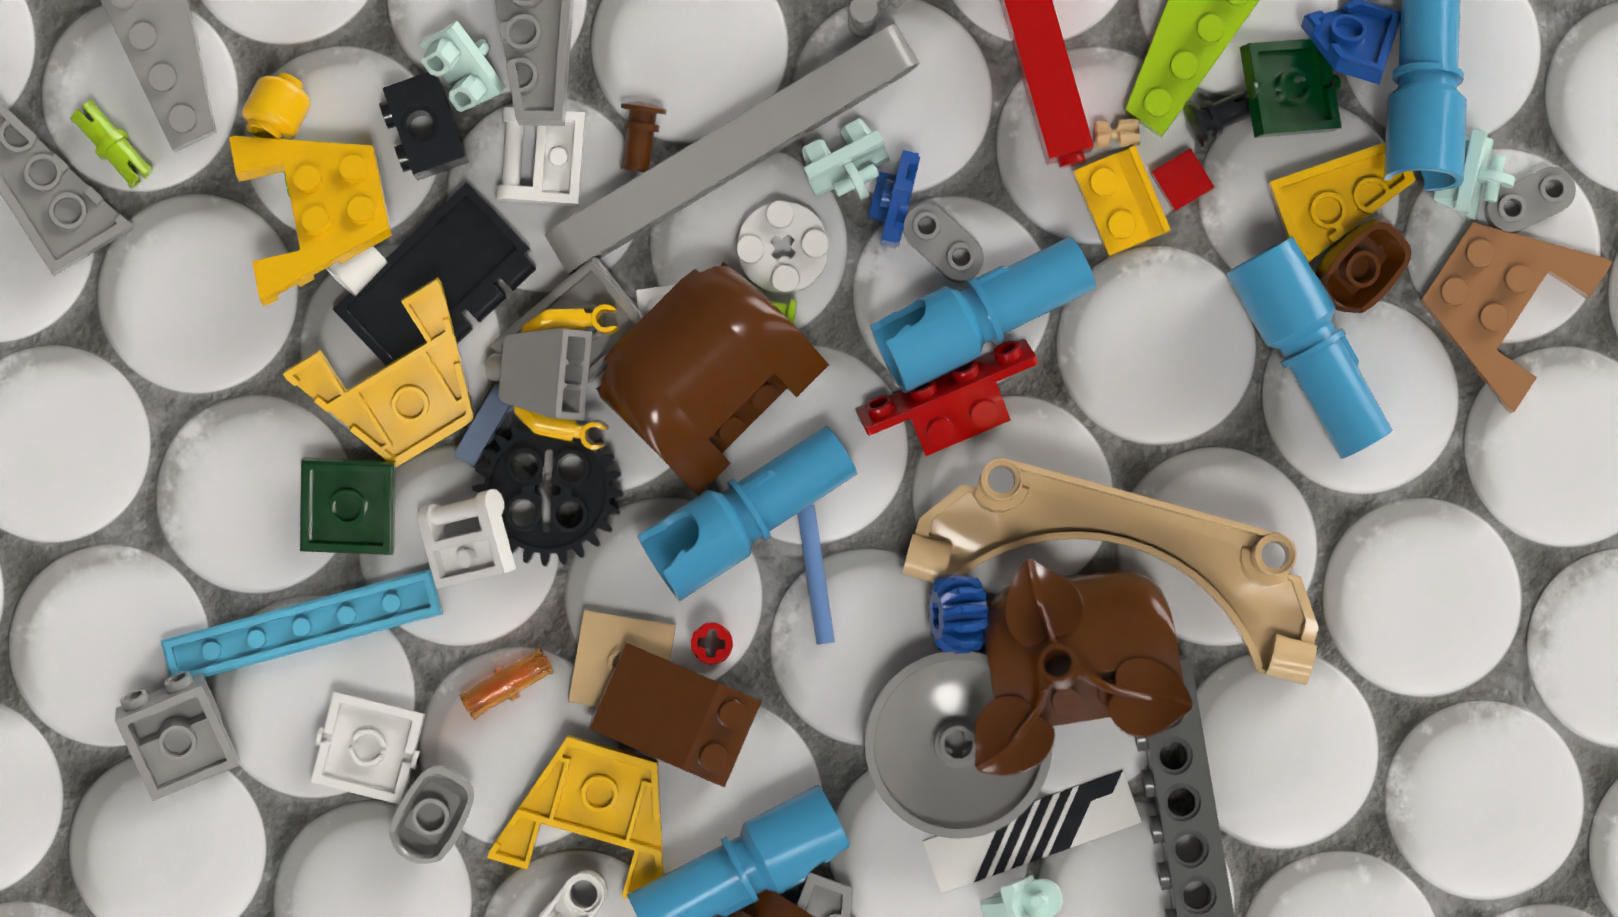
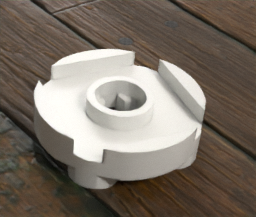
M778 200L758 208L745 220L739 232L737 254L742 271L752 284L768 293L789 294L807 289L821 276L827 264L829 240L824 225L811 210L797 203ZM787 236L794 240L791 245L792 250L795 252L794 256L789 259L783 255L779 260L775 259L772 256L775 247L771 244L772 240L776 237L781 240Z

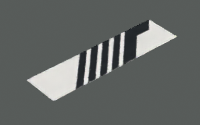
M1121 770L1034 801L1017 819L989 834L961 839L936 836L922 841L939 891L943 894L1142 823L1124 771Z

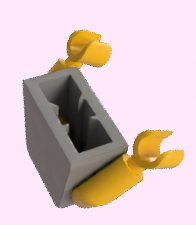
M606 304L599 305L592 313H585L584 308L544 310L525 323L520 333L509 334L504 338L502 354L494 353L488 357L485 372L489 380L499 381L498 396L501 402L513 405L515 415L533 433L570 442L573 437L578 438L590 450H597L606 445L593 442L588 435L591 427L603 430L610 429L606 422L594 420L584 426L576 424V420H584L592 342V332L585 331V327H595L599 332L606 335L617 332L619 330L617 326L601 327L599 324V318L603 313L618 312L614 307Z

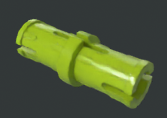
M93 100L84 103L82 107L93 122H90L79 109L72 114L70 120L97 147L95 153L101 160L107 159L128 183L127 185L130 188H135L142 182L130 167L134 166L144 179L150 176L153 168L127 142L129 138L127 133L122 128L117 130Z

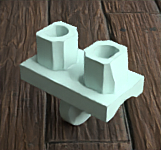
M458 20L441 31L426 36L420 42L421 47L425 51L421 63L430 75L437 77L443 75L452 87L449 91L448 99L457 111L463 112L501 94L506 88V85L484 57L491 48L486 39L473 42Z
M857 119L840 130L842 139L846 144L841 149L831 153L824 140H815L802 148L806 164L803 168L816 198L833 189L838 197L854 189L858 198L863 200L869 197L865 183L879 177L876 167L890 161L884 147V140L879 131L872 132L861 119Z
M1472 129L1471 136L1466 135L1464 181L1462 185L1452 189L1435 191L1434 201L1438 205L1455 210L1463 219L1476 221L1484 184H1486L1483 200L1496 203L1499 188H1513L1515 182L1514 176L1503 172L1506 161L1505 156L1493 155L1490 170L1488 169L1494 140L1487 137L1486 131Z
M1030 875L999 887L1000 893L980 901L983 917H1054L1061 910L1063 894L1059 886L1048 879L1035 880L1034 875Z

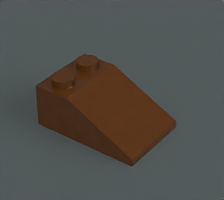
M625 642L588 728L725 788L762 701Z

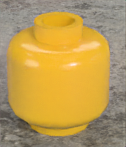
M278 73L277 77H260L242 109L244 120L248 123L247 130L253 136L260 138L294 139L311 106L309 97L302 90V82L287 73Z

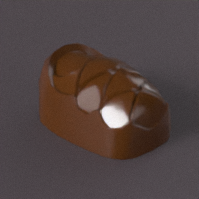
M1372 219L1354 229L1349 235L1338 242L1322 259L1315 274L1323 283L1336 310L1349 313H1364L1378 303L1400 278L1411 259V248L1402 234L1391 224Z

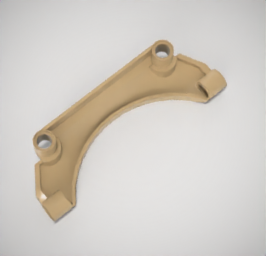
M998 458L990 461L983 468L977 487L962 484L923 514L918 520L915 534H912L902 574L932 583L937 578H945L947 575L962 574L964 576L981 563L1002 553L1026 545L1052 540L1080 539L1103 541L1149 554L1171 565L1190 578L1214 600L1240 635L1258 673L1305 686L1309 681L1316 658L1317 645H1314L1319 627L1302 578L1289 574V570L1293 568L1297 560V550L1291 539L1283 534L1007 458ZM995 468L1009 470L1014 478L1012 489L1006 493L993 491L988 483L990 471ZM1268 542H1275L1284 550V562L1277 569L1268 567L1262 560V549Z

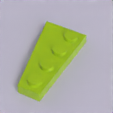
M1168 0L1124 112L1133 119L1138 118L1140 124L1162 138L1260 0Z

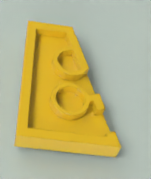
M1385 142L1268 183L1286 238H1294L1306 256L1308 263L1416 181L1413 171L1396 174L1392 180H1384Z

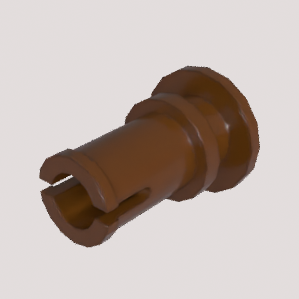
M646 102L621 103V108L629 109L630 111L628 121H623V127L627 128L623 162L620 169L646 172L650 169L654 132H659L660 125H655L657 114L666 115L667 110Z

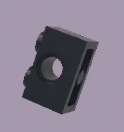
M426 72L382 88L386 101L379 103L387 128H397L402 144L396 145L394 148L403 172L411 170L416 180L419 181L470 163L439 77ZM420 116L430 117L434 121L432 132L424 138H416L410 134L411 123Z

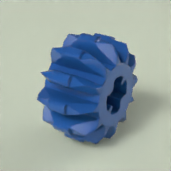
M962 574L937 578L929 591L930 602L927 604L929 608L928 621H930L931 636L934 638V644L938 650H943L944 653L967 654L970 651L980 650L983 643H985L983 628L988 627L987 612L989 610L986 604V593L982 589V583L978 578L962 576Z

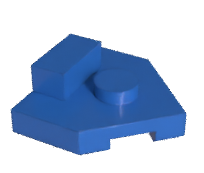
M1353 0L1343 3L1342 8L1325 14L1323 11H1317L1304 15L1301 27L1334 71L1380 85L1400 23L1401 11L1365 0Z
M903 150L897 175L879 171L868 219L885 223L881 239L882 246L895 249L899 247L904 220L907 215L921 157L918 156V153Z

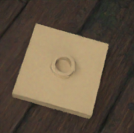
M584 610L568 702L598 706L625 642L670 661L676 625Z

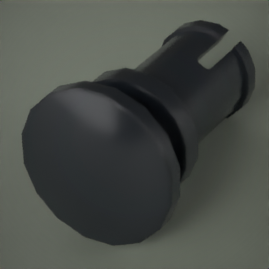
M1246 88L1215 103L1209 100L1200 104V109L1198 110L1191 103L1184 105L1183 108L1188 131L1200 147L1208 145L1209 134L1213 137L1221 135L1223 128L1251 117Z

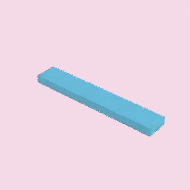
M431 569L168 638L161 640V645L170 677L182 671H189L191 676L203 673L204 677H209L443 615V610Z

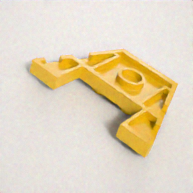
M246 136L229 137L235 173L239 182L285 172L300 250L252 261L259 300L262 306L270 305L279 300V294L297 284L299 287H302L315 279V274L338 262L341 265L392 236L373 145Z
M438 277L404 297L401 301L425 338L426 342L349 389L344 387L320 349L283 373L287 381L294 386L297 385L312 397L318 406L326 412L329 411L350 428L349 431L386 461H396V468L471 423L475 418L442 282Z
M568 735L489 850L487 858L528 869L540 826L545 824L634 850L622 897L628 898V893L664 875L658 760Z

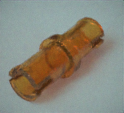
M538 647L534 652L507 668L503 665L494 669L495 675L470 690L459 694L467 712L471 710L470 716L476 720L480 715L507 699H510L512 702L521 697L520 692L555 673L548 657L543 656L544 651Z

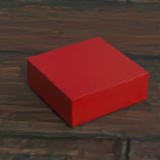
M1191 148L1150 173L1174 213L1215 188Z

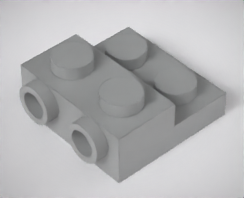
M189 671L176 673L164 681L165 688L149 695L146 689L130 692L120 700L122 706L117 707L115 710V723L153 801L239 766V757L222 723L221 712L203 673L191 676Z

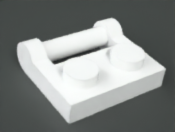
M504 107L502 122L506 123L503 174L502 185H497L496 200L514 203L528 202L579 206L586 120L585 112L566 111L565 126H537L533 187L520 186L525 125L518 124L514 107Z
M490 489L481 491L473 499L444 506L432 503L419 508L417 521L436 589L516 570L501 515L504 511V500L499 491ZM478 517L481 530L449 538L445 537L443 528L446 524Z

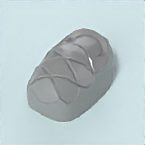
M432 765L426 768L411 785L392 818L389 836L398 854L417 864H428L442 860L457 841L469 816L474 800V788L471 782L457 771L443 765Z

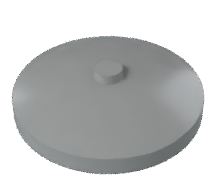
M971 651L967 654L940 652L909 664L891 678L875 700L867 721L865 757L870 777L877 792L888 807L902 820L923 832L935 836L959 839L973 838L1005 827L1017 819L1032 804L1041 791L1050 768L1052 750L1038 766L1023 773L998 776L982 773L976 769V721L983 708L990 701L994 700L989 666L985 654Z

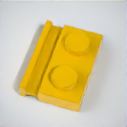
M1135 145L1073 171L1072 174L1107 257L1171 231Z

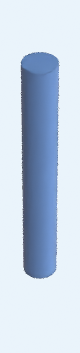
M810 505L797 515L816 643L820 645L833 643L835 638L815 505Z

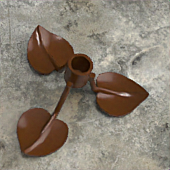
M1028 559L1020 567L1011 583L1006 600L1005 618L1009 632L1022 646L1032 648L1039 646L1047 640L1048 647L1041 652L1038 659V668L1044 680L1039 685L1040 691L1032 710L1024 699L1017 696L998 697L990 701L983 708L975 726V767L982 773L1007 776L1023 773L1043 762L1050 754L1055 741L1053 726L1046 719L1039 717L1044 708L1048 692L1052 687L1056 689L1069 688L1078 678L1086 680L1107 693L1114 694L1109 702L1110 717L1121 731L1135 737H1150L1168 729L1179 719L1191 712L1193 701L1181 679L1169 668L1152 659L1133 658L1122 662L1116 671V685L1105 682L1088 672L1086 668H1081L1073 651L1065 645L1057 644L1055 637H1067L1076 631L1084 614L1082 597L1078 589L1068 579L1045 568L1036 561Z

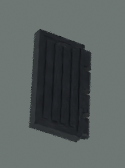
M466 182L386 258L387 264L356 296L349 293L332 310L387 366L426 342L401 302L404 297L438 277L442 282L458 344L473 330L462 318L467 311L481 323L506 299V296L495 285L502 279L514 291L536 268L525 257L531 249Z

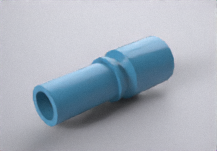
M1401 0L1399 66L1392 73V80L1398 85V88L1387 99L1384 180H1392L1394 175L1402 172L1420 170L1425 181V191L1452 189L1462 185L1464 181L1467 99L1457 90V86L1461 85L1464 80V73L1458 68L1461 0Z
M1067 237L1008 267L999 266L975 279L970 278L965 281L966 287L959 291L944 286L917 299L900 311L888 315L870 325L876 345L890 374L901 391L907 393L979 358L985 343L992 340L993 343L999 344L1003 342L1004 334L1094 291L1096 288L1095 279L1082 250L1072 237Z
M1291 237L1276 246L1275 244L1228 271L1226 275L1265 345L1280 349L1285 358L1280 362L1282 367H1290L1340 459H1343L1374 444L1390 434L1393 429L1358 368L1359 360L1345 336L1344 329L1340 328L1337 330L1332 322L1336 310L1333 301L1321 280L1308 264L1306 256L1294 238Z
M824 426L739 482L734 478L727 482L729 488L722 493L710 490L705 491L637 535V538L669 590L680 602L748 558L754 541L759 538L767 541L772 537L770 534L771 530L852 479L858 473L841 442L828 426Z
M818 784L744 822L739 837L729 841L727 836L720 839L723 845L628 893L627 897L637 917H714L716 915L726 917L751 903L757 902L759 900L757 894L765 890L781 894L804 882L809 872L821 863L831 861L841 851L849 848L850 842L831 804Z

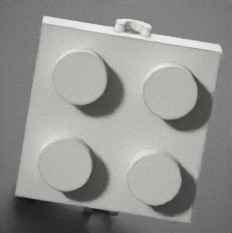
M333 692L324 728L320 727L317 733L315 745L319 746L310 783L400 804L406 794L411 770L416 769L417 766L416 762L420 751H417L425 714Z

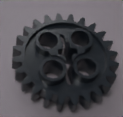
M513 423L511 425L513 439L508 441L498 434L495 436L501 448L498 453L484 449L483 454L491 461L489 467L481 466L475 468V471L486 479L485 483L472 486V490L477 493L490 489L500 492L504 500V511L501 515L512 555L519 548L524 549V563L529 564L535 553H538L544 567H548L552 554H557L562 565H567L568 551L572 549L580 558H585L583 544L586 541L598 548L601 546L595 534L598 529L609 533L613 531L612 527L605 521L606 515L617 516L621 513L616 507L610 505L611 499L624 496L623 491L611 488V482L621 478L622 473L619 471H608L606 468L616 457L614 454L600 456L598 452L601 448L590 450L578 438L573 437L570 442L535 434L529 428L528 431L523 433ZM602 438L594 441L595 443H605ZM552 450L554 452L552 484L560 488L561 491L560 495H554L551 498V530L545 533L542 530L545 501L542 496L536 494V488L544 487L545 452ZM522 455H532L538 461L537 473L534 477L527 480L518 479L513 470L514 462ZM576 456L584 462V474L576 481H566L560 475V464L567 457ZM520 501H530L536 507V518L528 526H517L512 520V509ZM566 503H577L583 510V518L580 524L573 528L561 526L558 521L559 509Z

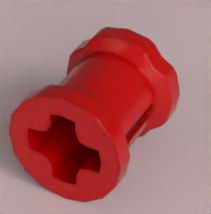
M714 622L703 624L698 630L694 631L691 638L692 652L701 662L706 664H720L730 656L733 649V638L730 632L721 624ZM711 630L717 631L718 639L725 641V648L717 649L715 657H708L707 650L699 647L700 638H707Z

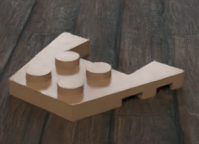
M1472 222L1421 297L1420 302L1456 347L1458 346L1471 362L1475 372L1483 382L1490 386L1500 399L1499 402L1510 413H1513L1537 377L1498 352L1497 349L1547 273L1587 299L1592 295L1613 262L1607 258Z

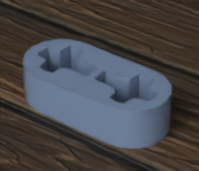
M499 382L491 390L454 454V457L473 468H476L484 457V449H489L513 408V405L501 402L498 396Z

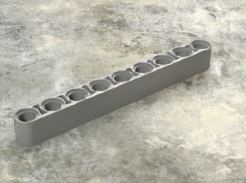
M890 25L549 230L545 237L567 274L572 275L592 257L603 258L902 78L919 66L920 63L897 25Z

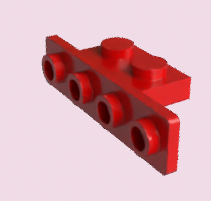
M1026 339L1007 341L998 345L993 352L983 355L907 393L899 391L892 395L877 396L869 400L865 406L857 409L856 413L868 436L910 419L925 456H929L1011 421L997 382L1037 365L1038 360Z

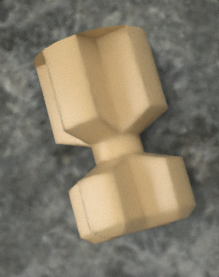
M1138 118L1118 120L1116 128H1111L1107 120L1096 121L1094 123L1095 146L1097 148H1109L1113 139L1117 140L1120 147L1139 146Z

